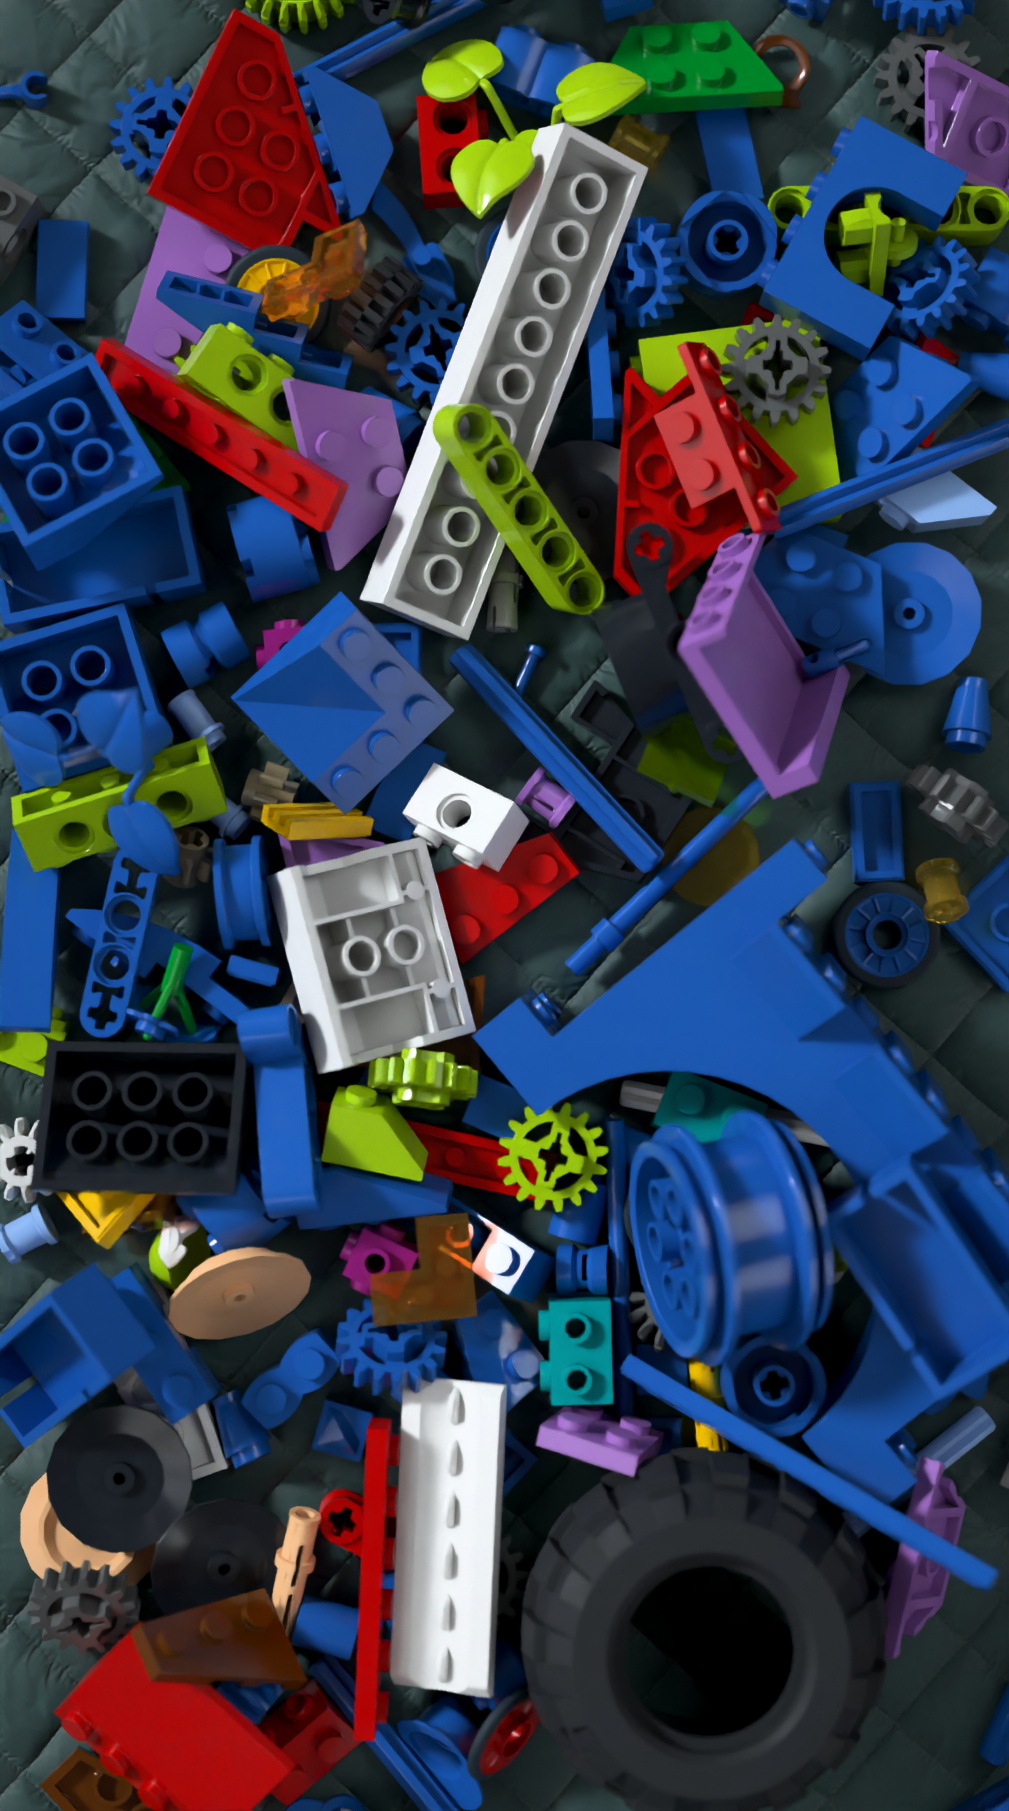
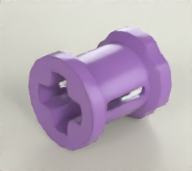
M540 766L520 791L514 802L519 806L523 804L528 805L549 821L548 827L555 831L576 801L565 789L547 777V770Z

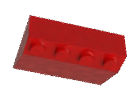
M141 1621L91 1667L54 1711L62 1720V1726L65 1731L74 1739L81 1742L85 1741L100 1755V1761L103 1766L112 1774L126 1778L138 1790V1796L141 1801L154 1811H251L296 1764L210 1684L151 1682L131 1636V1632L142 1623Z

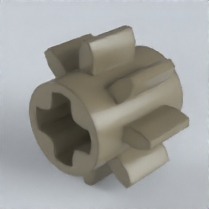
M267 761L264 772L254 768L251 769L241 797V804L252 807L249 814L251 819L262 822L261 816L264 804L296 803L300 783L289 780L292 774L291 768Z
M193 826L176 828L174 832L178 841L179 866L182 872L176 876L163 875L162 877L171 885L179 888H192L198 885L200 881L209 882L210 873L213 871V848H208L210 837L203 830Z

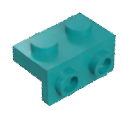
M672 1071L657 1111L652 1116L649 1126L659 1129L667 1124H679L688 1129L699 1143L718 1140L725 1123L733 1114L739 1111L750 1110L764 1117L769 1104L692 1073Z

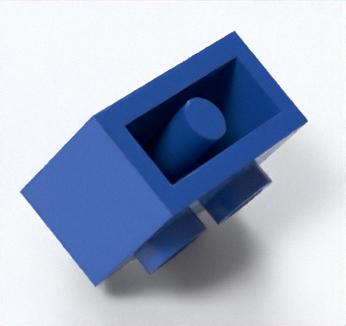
M24 300L0 316V368H3L24 387L89 354L85 348L75 343L53 325L46 316L40 314Z

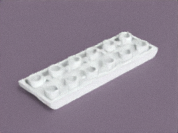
M436 1377L433 1383L421 1378L420 1392L414 1393L408 1386L403 1388L390 1676L394 1684L445 1690L491 1698L494 1695L507 1385Z

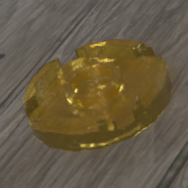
M717 807L699 808L687 813L663 849L664 857L661 860V869L723 809ZM741 820L681 877L671 889L687 902L703 907L711 906L759 866V845L750 826Z

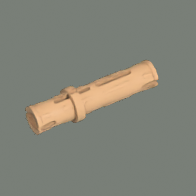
M304 1506L292 1507L289 1510V1521L283 1547L277 1550L274 1561L278 1570L271 1603L290 1644L301 1607L307 1574L314 1571L316 1557L312 1552L318 1525L321 1522V1514L318 1511Z

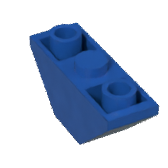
M315 66L306 68L297 80L299 84L297 90L305 115L310 116L316 134L312 137L321 165L326 164L332 184L328 186L337 214H343L347 225L356 222L364 214L394 149L377 100Z

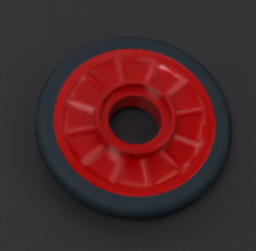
M528 1684L517 1688L503 1699L479 1729L467 1759V1770L473 1779L485 1781L499 1775L520 1756L536 1734L541 1721L534 1708Z

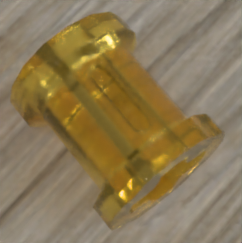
M634 114L624 115L618 124L608 146L648 167L646 176L650 177L664 156L671 137L665 133L661 136L655 134L635 122Z
M943 857L928 860L916 869V881L920 886L924 887L927 900L923 908L924 917L929 922L937 924L951 923L959 920L969 912L968 900L965 896L961 895L957 880L961 874L960 865L952 858Z

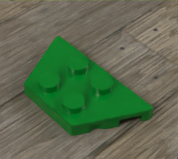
M729 21L630 26L610 62L641 76L646 81L647 88L609 116L780 106L783 101V85Z

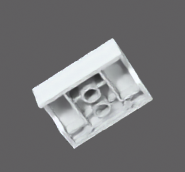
M423 837L375 847L345 857L307 866L298 865L266 877L318 1074L347 1068L362 1062L402 1052V1049L418 1048L476 1031L426 841Z

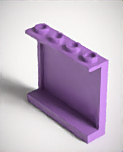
M739 533L729 537L719 545L712 567L707 573L708 576L703 589L697 597L698 601L691 618L686 624L687 627L678 650L767 791L774 799L819 781L851 674L846 666L843 665L812 679L806 675L802 665V658L806 656L753 571L766 534L756 535L752 533L745 537L743 533Z

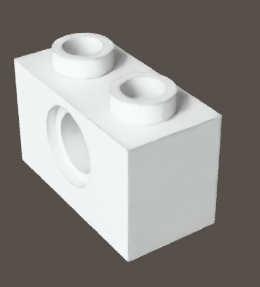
M433 763L403 811V814L415 827L413 835L416 838L423 837L428 846L438 849L442 843L454 849L452 854L464 864L474 869H478L483 864L497 872L501 869L530 822L515 802L436 763ZM471 815L466 824L457 827L462 818Z

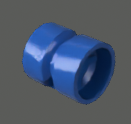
M223 600L198 612L197 622L192 624L184 619L160 632L173 661L189 689L214 678L215 669L218 666L229 670L252 658Z

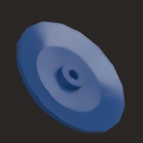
M897 542L870 553L866 558L881 564L886 670L884 675L880 676L867 669H862L867 674L893 685H923L950 674L970 654L981 629L982 599L972 574L952 553L925 542Z

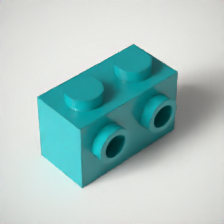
M608 1296L548 1297V1310H538L539 1341H549V1361L539 1362L540 1392H550L551 1405L613 1404L611 1300Z

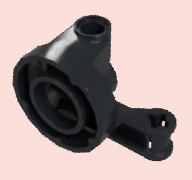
M651 522L640 524L629 534L626 549L642 592L623 601L617 599L591 610L611 663L644 742L672 731L671 725L693 718L709 757L718 763H735L744 758L745 754L738 743L735 744L737 753L728 756L724 749H714L712 741L719 737L717 729L726 726L684 658L677 655L674 650L676 642L684 635L688 620H683L680 612L676 613L666 588L673 555L672 537L667 529L660 524ZM650 535L653 542L662 540L664 546L658 549L659 558L655 561H650L647 555L637 556L635 551L642 547L641 538Z

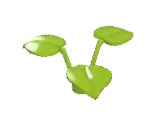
M468 39L453 43L437 53L432 61L426 64L422 74V83L426 93L431 98L440 102L462 100L473 94L478 87H481L511 139L509 141L507 138H502L498 144L491 140L475 141L462 149L453 160L451 177L455 190L464 205L476 217L481 219L495 202L518 187L532 172L535 158L531 148L538 130L530 129L518 134L492 84L487 80L499 73L504 66L500 50L488 41ZM596 62L581 66L569 73L558 84L556 94L561 103L552 110L551 126L560 124L562 117L571 126H584L597 122L617 111L647 88L646 81L641 76L612 63Z

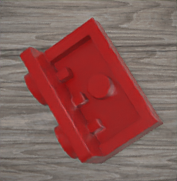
M311 1679L301 1689L291 1694L284 1704L261 1724L256 1726L296 1763L292 1770L270 1791L272 1795L287 1807L362 1742L354 1740V1726L340 1710L328 1701L322 1686L315 1679Z

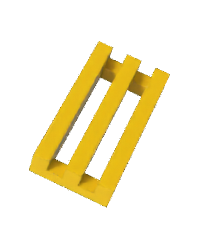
M333 802L264 804L261 821L264 825L287 840L371 836L374 819L370 816H362L363 812L359 809H351L345 815Z

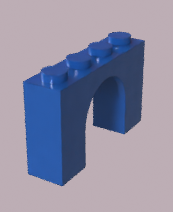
M861 115L852 131L846 127H843L829 153V155L836 158L835 163L828 174L820 170L805 196L806 199L812 201L811 206L804 218L797 214L794 215L781 239V242L788 245L780 261L772 257L770 258L757 285L764 289L758 305L774 314H780L782 318L791 323L796 318L800 319V328L807 332L815 330L818 338L864 362L895 305L848 280L836 270L825 249V225L840 210L854 204L863 203L864 193L880 191L882 197L881 205L889 207L929 230L936 232L968 173Z

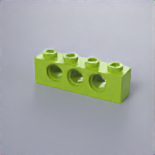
M229 322L226 327L221 323L210 325L176 376L299 453L291 416L283 421L276 416L273 410L275 397L280 392L285 393L282 380L287 378L294 379L292 377V374L295 372L294 368L273 353H270L266 358L251 346L254 338L234 323ZM238 362L247 364L253 375L251 385L244 391L239 389L232 379L233 368Z
M205 736L165 748L152 758L155 767L145 775L134 797L135 801L143 800L149 802L162 811L170 821L173 829L193 822H205L218 814L228 812L223 783ZM112 765L64 780L53 787L45 786L11 797L13 826L34 873L48 868H60L73 860L98 852L107 853L117 849L119 846L114 840L108 823V811L114 805H124L122 796L136 772L125 773ZM169 791H175V793H173V794H169V795H165V794H164V793L169 792ZM71 822H78V824L75 825H67Z

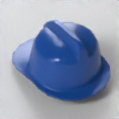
M444 1695L435 1704L428 1706L415 1720L402 1718L397 1723L399 1734L455 1805L465 1810H476L483 1802V1792L478 1779H473L468 1773L467 1759L478 1729L471 1722L464 1709L453 1696Z

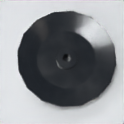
M568 440L543 451L538 456L532 475L602 580L605 581L612 578L614 573L620 449L598 440ZM521 501L515 516L518 522H520L525 513L523 501ZM549 540L544 543L542 549V556L545 562L548 561L552 553V545Z
M130 1404L99 1406L73 1420L54 1443L46 1469L48 1500L61 1525L83 1544L109 1553L140 1551L159 1541L172 1522L185 1513L193 1489L191 1457L179 1433L155 1412Z
M226 1497L196 1505L176 1518L157 1543L150 1569L155 1601L165 1616H169L262 1588L266 1589L271 1600L278 1570L274 1563L277 1550L283 1547L287 1529L277 1515L254 1501Z

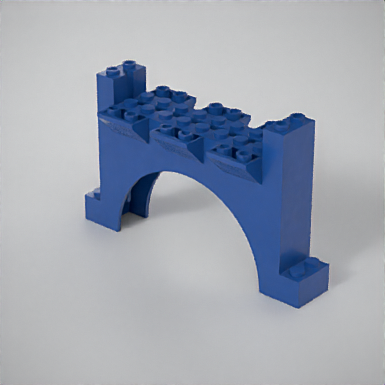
M796 836L565 1026L558 1020L562 1012L551 997L545 992L537 995L533 988H531L472 1036L537 1116L573 1093L607 1079L652 1071L694 1072L717 1076L743 1084L767 1095L791 1110L812 1127L831 1147L847 1169L855 1186L863 1183L867 1191L871 1176L912 1152L1009 1297V1173L1007 1172V1166L990 1146L984 1150L979 1148L981 1144L977 1140L978 1136L960 1114L956 1115L953 1119L950 1118L948 1115L950 1112L946 1108L947 1103L944 1100L945 1096L942 1093L943 1089L925 1068L918 1073L912 1067L914 1064L911 1061L913 1058L910 1055V1049L893 1029L887 1034L880 1029V1022L878 1021L880 1018L861 995L854 1001L846 992L847 987L845 986L847 985L846 972L829 952L822 957L812 946L815 935L799 915L795 913L790 918L786 915V913L828 880V874L824 868L829 864V860L810 838L803 844ZM873 1304L866 1328L854 1354L838 1378L827 1389L822 1406L811 1420L813 1427L802 1438L832 1474L881 1503L888 1505L918 1482L916 1462L919 1459L913 1451L917 1444L904 1425L938 1399L911 1361L913 1347L907 1351L903 1349ZM917 1333L915 1336V1342L920 1339Z

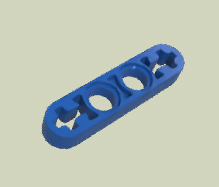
M121 849L117 852L113 861L80 1007L81 1024L89 1034L95 1037L118 1035L126 1027L129 1020L125 1013L132 1006L161 874L152 871L140 873L136 888L147 889L145 899L132 893H118L120 883L130 887L132 880V871L125 868L126 860L131 859ZM124 901L134 902L141 912L139 923L130 930L119 929L113 920L115 907ZM114 950L123 952L129 960L127 974L118 980L109 979L102 970L104 956ZM97 982L110 988H125L123 998L112 994L110 1010L117 1013L116 1022H107L104 1030L98 1028L99 1020L91 1017L92 1009L101 1008L106 996L105 992H95Z

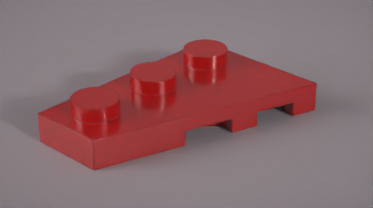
M552 832L516 844L499 872L483 864L478 869H474L462 863L434 873L455 953L463 964L582 872Z

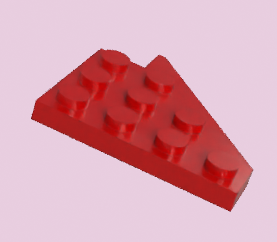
M234 8L226 21L145 195L250 251L268 245L291 247L302 222L336 241L341 240L344 233L280 34Z
M632 367L625 371L613 577L630 596L642 592L626 549L627 538L638 525L648 522L660 524L667 529L672 537L673 555L666 584L667 591L671 594L718 552L717 549L722 542L738 534L749 524L736 491L701 509L691 508L653 415L696 393L688 374L659 398ZM741 414L739 424L746 441H749L755 447L759 455L761 467L758 470L766 488L773 492L777 499L799 477ZM650 535L642 537V547L635 551L637 556L647 555L650 561L657 560L659 558L658 549L664 546L663 541L653 542Z

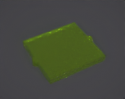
M686 719L671 725L672 731L648 741L636 771L668 786L672 793L680 792L711 808L728 764L718 763L709 757L694 722ZM720 735L715 741H712L715 750L724 749L728 756L733 754L736 743Z

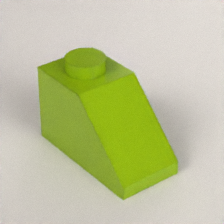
M350 1085L347 1088L338 1086L331 1105L321 1161L422 1181L428 1151L394 1104H392L389 1097L379 1095L374 1089L363 1085Z

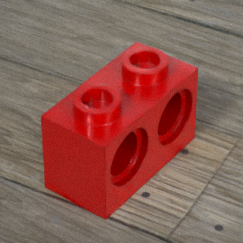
M476 92L455 102L436 101L429 95L416 96L424 209L466 207L459 198L454 184L446 180L444 174L451 169L453 160L462 149L475 141L489 140L487 109H477ZM450 119L460 120L466 125L465 129L458 134L445 133L440 127L445 121Z

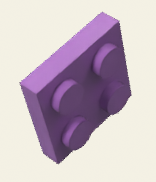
M598 1404L566 1405L540 1425L536 1445L634 1477L638 1473V1466L644 1460L655 1457L660 1452L664 1432L652 1429L651 1423L640 1417L625 1415L622 1418L605 1414L603 1413V1407Z

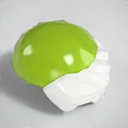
M187 1215L173 1217L164 1224V1227L152 1239L148 1252L150 1272L155 1281L165 1289L176 1291L196 1267L210 1258L211 1247L207 1241V1230L198 1218L192 1220Z

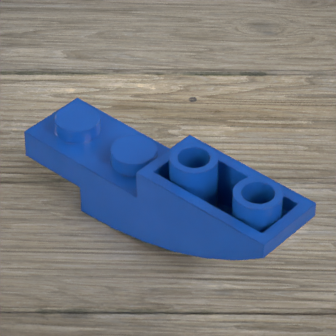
M71 908L65 915L67 919L75 924L71 933L94 950L102 910ZM113 912L114 923L119 929H133L140 921L139 918ZM150 922L139 975L146 979H152L161 966L165 969L167 968L173 945L175 943L187 944L193 948V953L182 986L185 995L192 989L205 999L206 1002L201 1008L224 1026L229 1020L237 1024L239 1012L254 1009L215 979L227 962L182 934ZM111 951L115 956L110 963L126 975L129 970L128 957L121 951Z

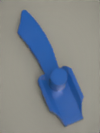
M379 181L374 191L372 211L391 230L408 255L402 258L401 263L424 281L419 298L428 302L434 309H437L440 298L446 299L447 309L458 303L454 290L455 274L437 243L433 242L427 245L423 244L417 228L404 206Z

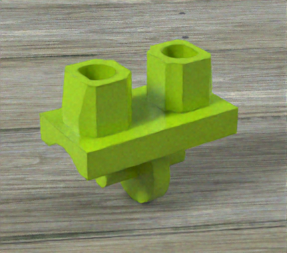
M880 191L864 193L863 208L839 212L837 228L842 246L859 245V248L835 252L833 263L836 270L845 278L856 284L863 283L865 289L877 296H883L886 266H899L901 260L914 255L918 247V235L913 229L906 226L905 219L895 217L890 220V217L880 211L882 198Z

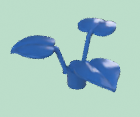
M139 689L118 692L95 691L82 697L77 704V718L82 733L90 743L71 751L61 749V737L57 729L47 720L36 714L17 711L8 713L0 719L3 737L14 761L27 777L40 785L53 787L60 784L66 777L64 762L73 761L100 749L101 755L108 757L110 762L120 771L125 773L136 772L122 796L124 805H114L108 811V823L114 840L125 855L149 871L168 876H176L182 872L179 866L178 841L170 821L162 811L151 803L143 800L135 801L134 798L145 775L155 767L152 758L170 745L173 740L172 729L162 715L152 710H147L143 713Z

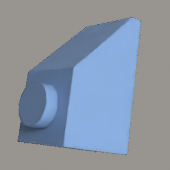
M917 446L911 455L923 450ZM951 471L874 502L875 505L881 508L879 511L880 516L889 525L898 530L907 528L912 533L982 525L997 508V506Z

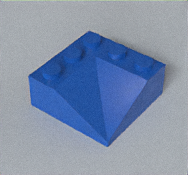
M92 352L0 400V506L38 572L84 548L164 479L159 467Z
M341 591L231 697L301 772L345 815L454 711L439 692Z
M124 602L0 641V719L8 713L17 711L36 714L47 720L57 729L61 737L62 750L71 751L90 743L81 731L77 718V704L82 697L91 692H118L139 689L143 713L147 710H152L165 718L133 612ZM173 741L166 748L174 746ZM100 749L73 761L64 762L66 768L64 780L109 767L113 764L108 757L101 755ZM14 761L24 793L45 787L27 777Z

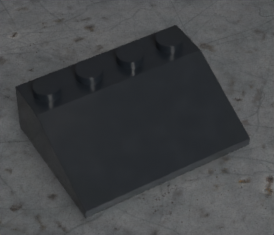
M48 1041L31 1190L33 1192L237 1196L256 1107L253 1064L244 1055L240 1044Z

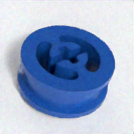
M262 835L253 836L251 844L227 846L224 839L214 840V891L219 930L225 950L234 949L236 941L260 939L263 946H272V898L266 879L269 876V868Z

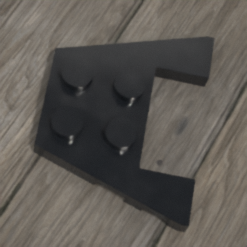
M594 680L570 716L573 722L612 746L593 776L663 851L695 802V799L656 750L647 741H643L640 732L633 722L615 703L602 684ZM577 802L557 831H554L521 810L530 822L516 844L552 832L582 870L641 884L647 876L648 872H641Z

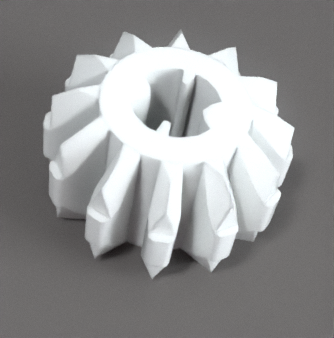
M26 1117L16 1118L14 1124L15 1132L6 1124L0 1125V1139L3 1142H0V1185L7 1182L4 1191V1199L13 1200L18 1195L20 1189L25 1203H31L36 1200L37 1192L31 1190L33 1165L28 1166L27 1173L23 1172L25 1166L18 1167L15 1159L17 1155L23 1154L24 1146L28 1148L26 1154L34 1153L35 1155L39 1120L35 1122L31 1131ZM41 1192V1193H42L43 1195H45V1196H49V1195H51V1194L54 1193V1192Z

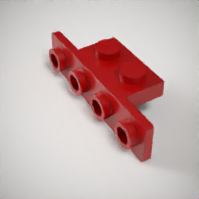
M690 341L682 343L677 348L696 393L653 416L691 508L701 509L736 491L754 534H773L781 530L782 527L778 519L780 515L779 503L773 492L766 488L758 470L761 467L759 455L755 447L749 441H746L739 424L741 421L740 409L734 398L726 393L719 376L722 374L719 358L705 343Z

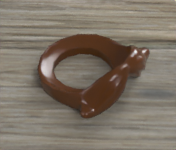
M783 34L769 35L759 40L752 49L760 59L770 48L784 46L791 49L799 60V69L796 77L792 82L783 86L782 105L773 107L799 110L801 109V103L798 100V96L810 72L809 55L803 45L793 37Z

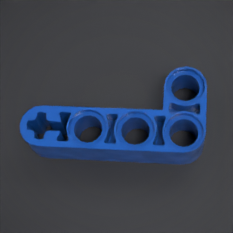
M290 1003L241 1011L238 1013L237 1028L242 1051L253 1064L261 1180L265 1209L270 1219L321 1212L324 1209L325 1200L313 1052L304 1019Z

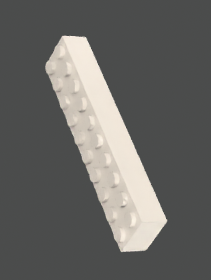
M567 123L539 128L531 148L535 158L534 168L529 176L516 187L360 596V600L444 636L464 640L469 639L506 542L437 443L433 434L432 424L434 417L442 407L448 404H479L486 407L492 413L530 472H533L648 171V167ZM465 415L460 418L458 423V432L463 440L469 433V422ZM493 457L488 461L486 467L488 478L491 481L497 474V463ZM521 498L516 503L515 516L522 501Z

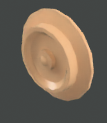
M256 1247L226 1251L203 1262L181 1283L169 1299L167 1317L178 1333L194 1339L221 1340L246 1335L274 1324L293 1311L308 1294L311 1275L302 1260L286 1253Z
M46 1473L31 1487L21 1511L20 1542L31 1569L41 1579H44L45 1569L52 1568L60 1573L62 1564L65 1561H68L76 1568L81 1567L84 1560H89L92 1569L99 1570L103 1565L108 1564L110 1565L109 1574L113 1577L121 1573L128 1575L126 1586L136 1585L151 1569L154 1553L159 1541L140 1551L109 1553L83 1544L61 1525L48 1500Z

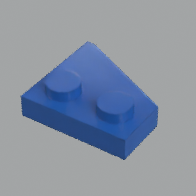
M493 1290L480 1297L450 1323L455 1346L462 1356L461 1371L463 1379L466 1381L507 1385L506 1413L540 1383L539 1362L546 1360Z

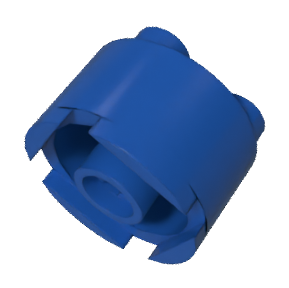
M715 190L700 197L687 210L674 236L680 237L682 240L679 248L676 250L677 255L686 256L688 262L680 267V274L689 278L688 284H686L689 288L714 301L736 298L750 291L757 285L770 258H775L777 225L770 210L757 197L745 192ZM717 236L722 241L729 237L734 241L735 244L730 250L731 254L727 251L722 253L717 251L715 248L718 242Z
M264 496L226 506L237 552L244 572L247 575L245 579L253 603L311 588V585L321 583L306 528L302 520Z
M254 1155L246 1161L244 1160L237 1196H176L177 1203L182 1211L192 1220L198 1218L210 1233L207 1241L217 1255L246 1247L261 1248L294 1221V1216L277 1219L269 1218L263 1200L260 1161Z
M759 1332L738 1337L732 1356L727 1362L720 1365L719 1368L721 1392L731 1413L771 1438L786 1437L803 1430L816 1415L826 1396V1376L819 1358L805 1343L797 1349L783 1351L770 1345ZM775 1371L779 1377H783V1380L776 1382V1391L769 1392L764 1385L760 1384V1382L767 1379V1372Z

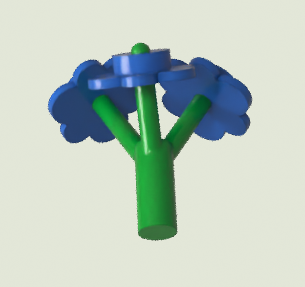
M175 943L173 945L163 981L155 989L151 986H144L142 988L138 982L136 984L131 1009L128 1008L125 1014L129 1017L127 1023L135 1026L134 1031L142 1035L146 1041L162 1042L164 1036L167 1035L165 1043H213L218 1037L216 1032L222 1028L221 1023L216 1020L211 1021L208 1015L197 1017L192 1015L182 987L193 953V948L187 944ZM121 988L115 995L123 998L125 988ZM172 996L175 997L184 1022L175 1027L163 1022L167 1017L165 1010Z

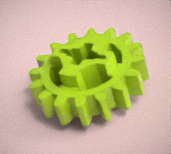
M406 1048L402 1049V1053H397V1057L370 1060L367 1085L369 1088L375 1089L376 1092L390 1093L392 1095V1104L398 1106L444 1110V1106H449L450 1101H454V1099L468 1101L469 1098H476L479 1071L472 1070V1067L457 1066V1063H454V1055L446 1052Z
M568 1102L563 1104L560 1112H553V1108L550 1107L539 1116L529 1106L525 1107L524 1112L527 1121L521 1124L511 1119L508 1124L515 1132L514 1137H501L499 1144L510 1149L509 1155L498 1158V1165L511 1166L512 1170L503 1179L505 1185H511L516 1182L520 1184L521 1188L516 1196L519 1201L525 1199L529 1194L535 1196L536 1210H541L546 1200H553L556 1212H561L563 1199L568 1197L576 1206L581 1205L582 1201L579 1191L585 1188L595 1193L598 1188L591 1180L592 1175H604L607 1171L604 1166L596 1163L598 1156L608 1153V1147L595 1145L594 1139L599 1137L603 1131L600 1127L587 1130L584 1125L589 1118V1114L586 1111L579 1114L576 1118L570 1116L571 1103ZM553 1121L549 1134L538 1140L524 1138L533 1127L544 1122ZM571 1127L582 1136L586 1145L587 1156L574 1152L570 1146L568 1137ZM561 1132L559 1139L561 1144L560 1151L567 1156V1160L565 1163L557 1162L554 1169L550 1170L548 1179H545V1159L538 1156L541 1148L549 1149L552 1142H555L557 1133ZM518 1156L532 1160L538 1171L535 1185L523 1174ZM568 1172L581 1174L570 1186L553 1190L557 1178Z

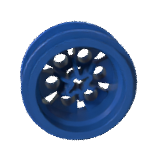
M749 1110L733 1114L725 1123L718 1140L699 1143L695 1136L685 1127L679 1124H667L656 1131L651 1141L642 1143L638 1147L631 1166L629 1184L630 1220L634 1249L642 1284L651 1311L659 1329L672 1349L682 1357L694 1356L705 1365L717 1366L729 1360L735 1350L738 1336L759 1332L770 1345L783 1351L794 1350L802 1346L810 1332L818 1330L827 1318L833 1290V1258L829 1226L819 1186L808 1158L792 1132L781 1122L774 1119L766 1120L757 1112Z

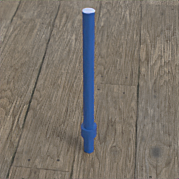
M759 776L609 920L603 918L590 930L592 936L564 962L577 977L606 950L611 953L625 939L622 934L769 794Z
M623 1118L604 1119L605 1146L608 1147L605 1160L607 1169L606 1186L613 1343L612 1377L614 1381L615 1417L622 1418L625 1415L635 1416L634 1384L628 1381L620 1370L629 1354L633 1355L632 1325H630L628 1314L631 1312V1302L629 1300L631 1294L629 1237L625 1229L623 1217L624 1202L627 1195L625 1126Z

